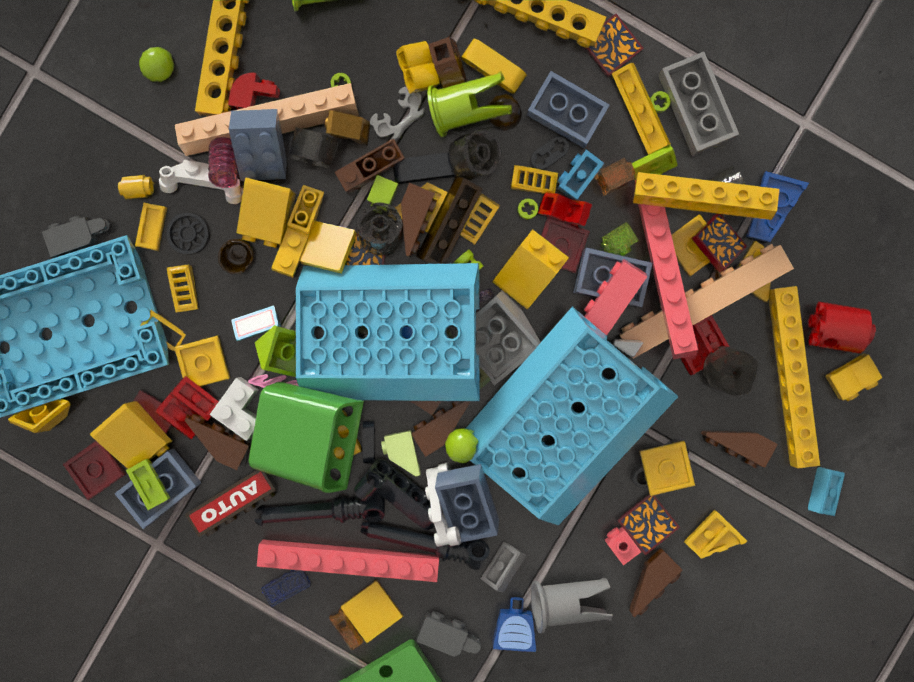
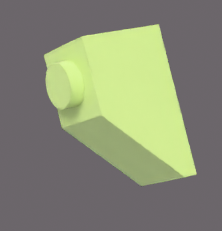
M412 430L385 435V441H381L384 455L388 454L389 460L411 474L419 476L421 471L414 439L411 434Z

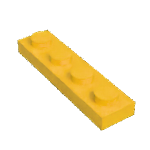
M629 63L613 72L612 76L648 155L670 145L635 64Z

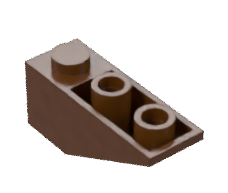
M447 37L428 44L434 67L443 88L468 82L454 39Z
M393 138L337 170L335 174L349 195L376 179L377 175L380 176L405 158Z
M409 183L401 202L405 252L409 258L411 254L416 255L420 246V242L417 241L420 232L424 234L429 223L426 220L428 212L433 213L437 204V200L434 199V192Z
M454 401L451 403L453 406L451 409L445 411L443 408L432 415L434 417L433 420L428 423L423 420L413 426L415 431L411 434L425 457L445 445L449 434L453 432L471 401Z
M187 414L185 422L217 462L237 470L249 447V442L235 432L233 435L225 432L226 428L214 423L212 426L205 423V418L197 414L192 416Z
M702 431L701 433L707 437L705 439L706 442L716 447L718 444L726 447V453L736 458L738 454L746 458L744 462L754 468H757L758 465L765 468L778 445L755 432Z
M661 547L644 562L629 609L634 617L638 614L642 615L649 608L648 604L653 599L661 597L665 592L664 588L669 583L673 584L681 576L680 572L682 569Z

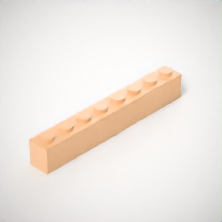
M351 83L239 109H277L282 133L325 124L326 118L329 116V110L359 116ZM231 111L175 124L178 145L185 156L231 146L232 142L229 133Z
M770 244L760 250L762 254L754 258L750 255L740 261L741 266L735 269L731 266L720 272L721 277L713 280L711 277L700 284L702 288L695 292L693 289L686 291L685 296L692 326L793 270L794 268L781 245L774 247L773 244ZM662 310L655 314L651 311L642 316V321L634 325L631 322L621 328L623 331L619 334L621 339L641 340L643 342L636 355L632 357L633 359L668 340Z

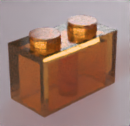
M625 158L599 170L595 178L604 196L628 185L635 179L633 176L635 170L631 162H626Z

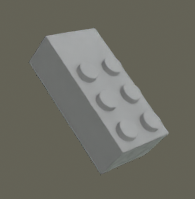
M705 52L662 68L658 77L665 93L670 97V105L692 157L731 142L739 135Z

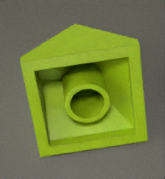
M274 325L255 342L261 369L296 377V331Z

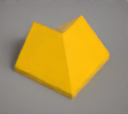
M58 399L17 412L8 421L33 433L50 431L67 417L70 403L67 400Z

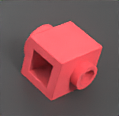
M616 527L606 535L608 538L605 539V542L623 565L641 553L623 527L620 529Z

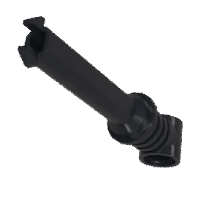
M376 492L368 501L362 500L359 497H356V499L350 497L349 500L348 497L345 498L343 495H339L333 502L267 508L262 505L256 509V513H262V519H255L254 521L259 526H263V523L334 518L336 521L345 523L347 520H350V517L353 520L356 519V516L357 519H361L362 516L366 521L379 522L385 516V498Z
M362 522L360 532L367 537L433 552L438 558H442L443 562L451 560V558H454L453 561L455 562L456 559H459V563L463 560L464 564H467L469 568L480 570L486 566L490 549L481 540L472 541L469 544H466L465 541L460 545L450 546L448 544L437 547L433 536L375 522ZM473 553H479L482 557L477 558Z

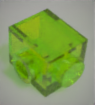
M628 222L603 236L602 240L604 242L601 245L607 253L624 256L632 251L630 246L639 240Z

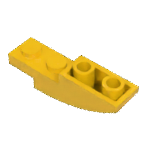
M306 185L302 186L287 223L288 228L272 265V271L294 277L309 234L317 219L324 192Z

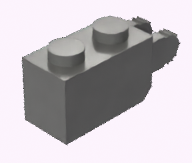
M78 215L70 218L68 223L49 225V229L42 231L50 257L56 258L96 245L98 242L97 235L109 231L111 223L107 219L105 220L100 217L91 220Z
M436 611L426 613L417 636L418 643L453 657L460 655L462 650L469 653L472 652V654L478 653L481 650V640L468 633L465 623L455 619L453 622L444 619L445 616Z

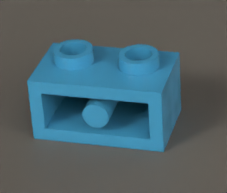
M585 150L582 155L578 153L570 163L574 167L569 173L564 171L557 181L560 184L557 190L571 200H577L604 164V162L588 150Z

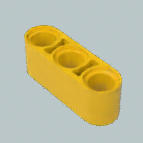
M477 39L472 40L461 56V59L485 77L498 74L501 71L505 80L497 85L511 94H515L527 76L521 68Z

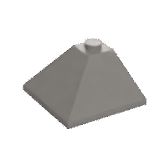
M503 290L476 313V355H479V367L490 377V381L495 386L522 364L541 343L519 304ZM458 329L452 334L454 338L458 335Z

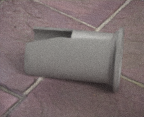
M602 578L600 580L542 586L538 581H532L531 606L538 633H544L545 629L549 626L600 620L610 621L613 615L607 614L605 609L580 606L579 599L588 598L610 589L608 580Z

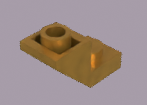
M329 110V116L325 121L327 134L334 138L352 139L359 144L368 143L369 121L362 117Z

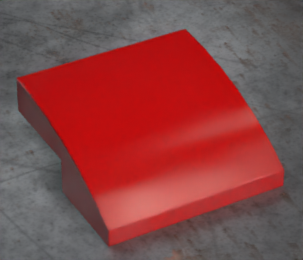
M712 315L693 325L698 348L697 354L681 358L688 373L694 375L710 364L716 363L732 353Z
M185 376L160 404L155 413L187 438L192 439L195 433L185 422L187 414L190 416L197 414L205 418V421H208L211 417L210 413L219 401Z

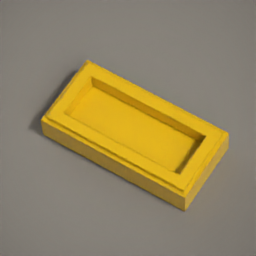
M143 203L135 243L136 247L159 251L167 207Z

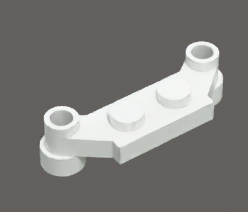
M184 160L179 165L173 167L165 166L159 171L160 189L165 193L176 191L178 182L222 189L225 191L227 202L231 204H238L242 201L243 189L240 187V181L228 172V167Z
M448 462L438 464V467L426 469L428 487L425 488L427 499L430 500L431 504L428 514L430 521L434 523L437 531L434 534L437 547L448 544L450 546L461 544L458 527L448 528L435 490L437 473L451 470Z

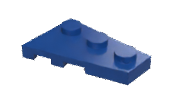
M767 171L764 172L760 187L779 189L777 212L772 220L751 218L747 237L767 243L771 242L809 183Z

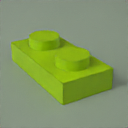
M671 145L630 164L634 181L637 179L638 172L660 175L678 166L675 152Z
M145 459L126 470L147 510L170 499L149 459Z

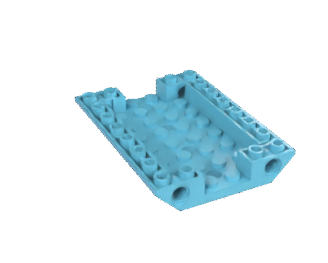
M128 235L0 275V345L4 341L10 345L8 353L4 354L0 350V418L169 365L168 345L161 322L152 316L147 324L141 325L143 321H147L150 318L151 310L155 313H158L141 258ZM130 301H134L137 304V310L133 314H130L126 308ZM89 314L95 319V323L91 327L86 326L84 323L85 317ZM45 328H49L52 331V337L48 341L42 336Z
M479 263L345 265L342 274L313 266H303L296 285V380L298 385L355 400L480 401L479 355H476ZM407 325L413 330V334L409 339H405L402 336V329ZM451 325L456 326L458 329V335L454 339L449 338L446 333L447 328ZM318 326L324 330V335L321 339H317L314 335V330ZM361 326H365L368 330V335L365 339H361L357 333Z
M574 307L570 308L466 427V429L473 430V435L478 439L476 453L470 461L475 465L481 464L486 475L538 519L559 525L678 398L677 394L645 367L640 369L607 341L608 336ZM605 368H612L616 375L612 379H606L602 375V371ZM574 402H581L584 404L585 410L580 413L575 412L572 409V404ZM551 435L555 439V443L553 445H546L542 437ZM520 467L524 469L526 475L524 477H517L513 470Z

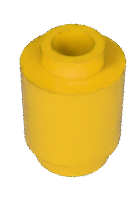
M145 175L122 177L121 182L118 183V190L125 199L145 198L153 194L154 186L151 177H146Z

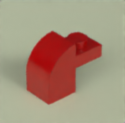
M246 73L238 77L233 83L228 106L233 110L255 106L257 96L279 99L280 89L273 81L261 80V83H259L260 78L256 73Z
M545 192L538 214L577 227L578 225L585 226L592 204L585 201L571 200L560 194Z

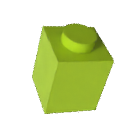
M377 175L367 198V201L371 203L370 207L380 212H383V209L389 211L399 188L398 183Z

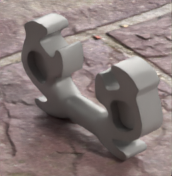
M406 86L399 90V95L406 96L404 100L399 99L398 103L403 109L409 108L410 112L398 125L391 126L392 119L386 113H384V119L379 121L378 114H374L371 117L370 125L374 127L378 137L387 138L394 135L392 139L394 138L397 141L414 121L423 117L425 109L423 108L418 111L422 103V97L418 92L410 94Z

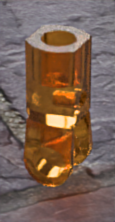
M339 609V613L329 616L331 623L340 633L350 650H354L364 642L342 609ZM344 620L347 625L341 628L339 623Z

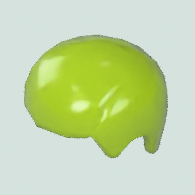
M162 47L147 49L139 60L143 76L150 81L162 82L170 77L174 69L172 54Z
M456 429L449 434L445 446L448 456L453 461L466 463L473 459L478 439L473 435V430Z

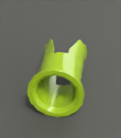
M500 71L498 74L439 90L433 85L429 86L427 91L428 103L438 134L441 137H446L450 129L507 114L511 115V105H486L478 108L475 94L484 92L505 80L503 73Z

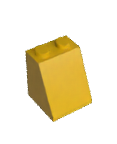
M245 178L236 233L243 235L242 240L255 243V240L258 239L264 241L263 245L277 248V244L281 245L288 228L287 223L293 210L296 194L289 188Z
M532 229L492 282L528 309L569 257Z
M137 401L123 404L90 433L100 445L127 469L145 459L152 460L156 455L161 457L169 450L167 445L172 442Z

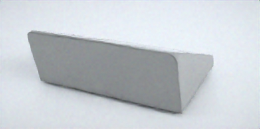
M613 340L614 346L630 357H634L643 344L641 340Z
M503 541L480 579L496 591L504 592L525 559L526 554Z

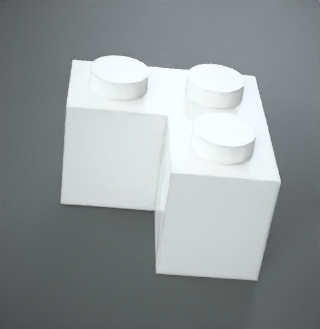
M242 377L236 378L210 415L244 440H250L253 437L256 415L246 407L259 389Z

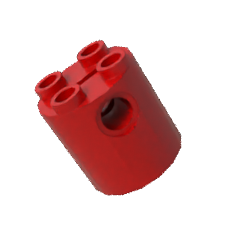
M818 302L815 315L811 314L808 320V327H811V334L809 336V345L861 354L873 341L876 332L875 325L872 324L871 313L867 309Z

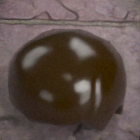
M506 94L498 95L488 103V105L512 106L511 115L507 114L489 119L492 125L502 130H509L515 128L521 121L522 111L520 105L512 96Z
M230 239L220 248L218 263L229 274L244 273L253 262V249L248 242L242 239Z

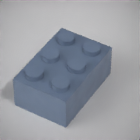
M550 71L528 109L527 116L585 148L607 111L609 104Z
M278 110L231 111L229 133L240 181H245V178L254 180L285 179L287 158Z
M585 248L582 253L573 293L597 298L599 296L597 290L602 282H608L612 277L610 271L615 263H621L625 259L647 274L646 280L628 304V306L641 308L645 298L652 263Z
M175 449L167 451L152 463L170 499L147 510L132 481L115 493L142 529L152 524L202 484Z
M481 464L437 473L435 490L448 527H458L461 542L497 536L499 518Z

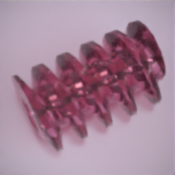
M226 137L215 138L209 144L208 178L217 187L229 188L237 183L238 174L232 142L230 138Z

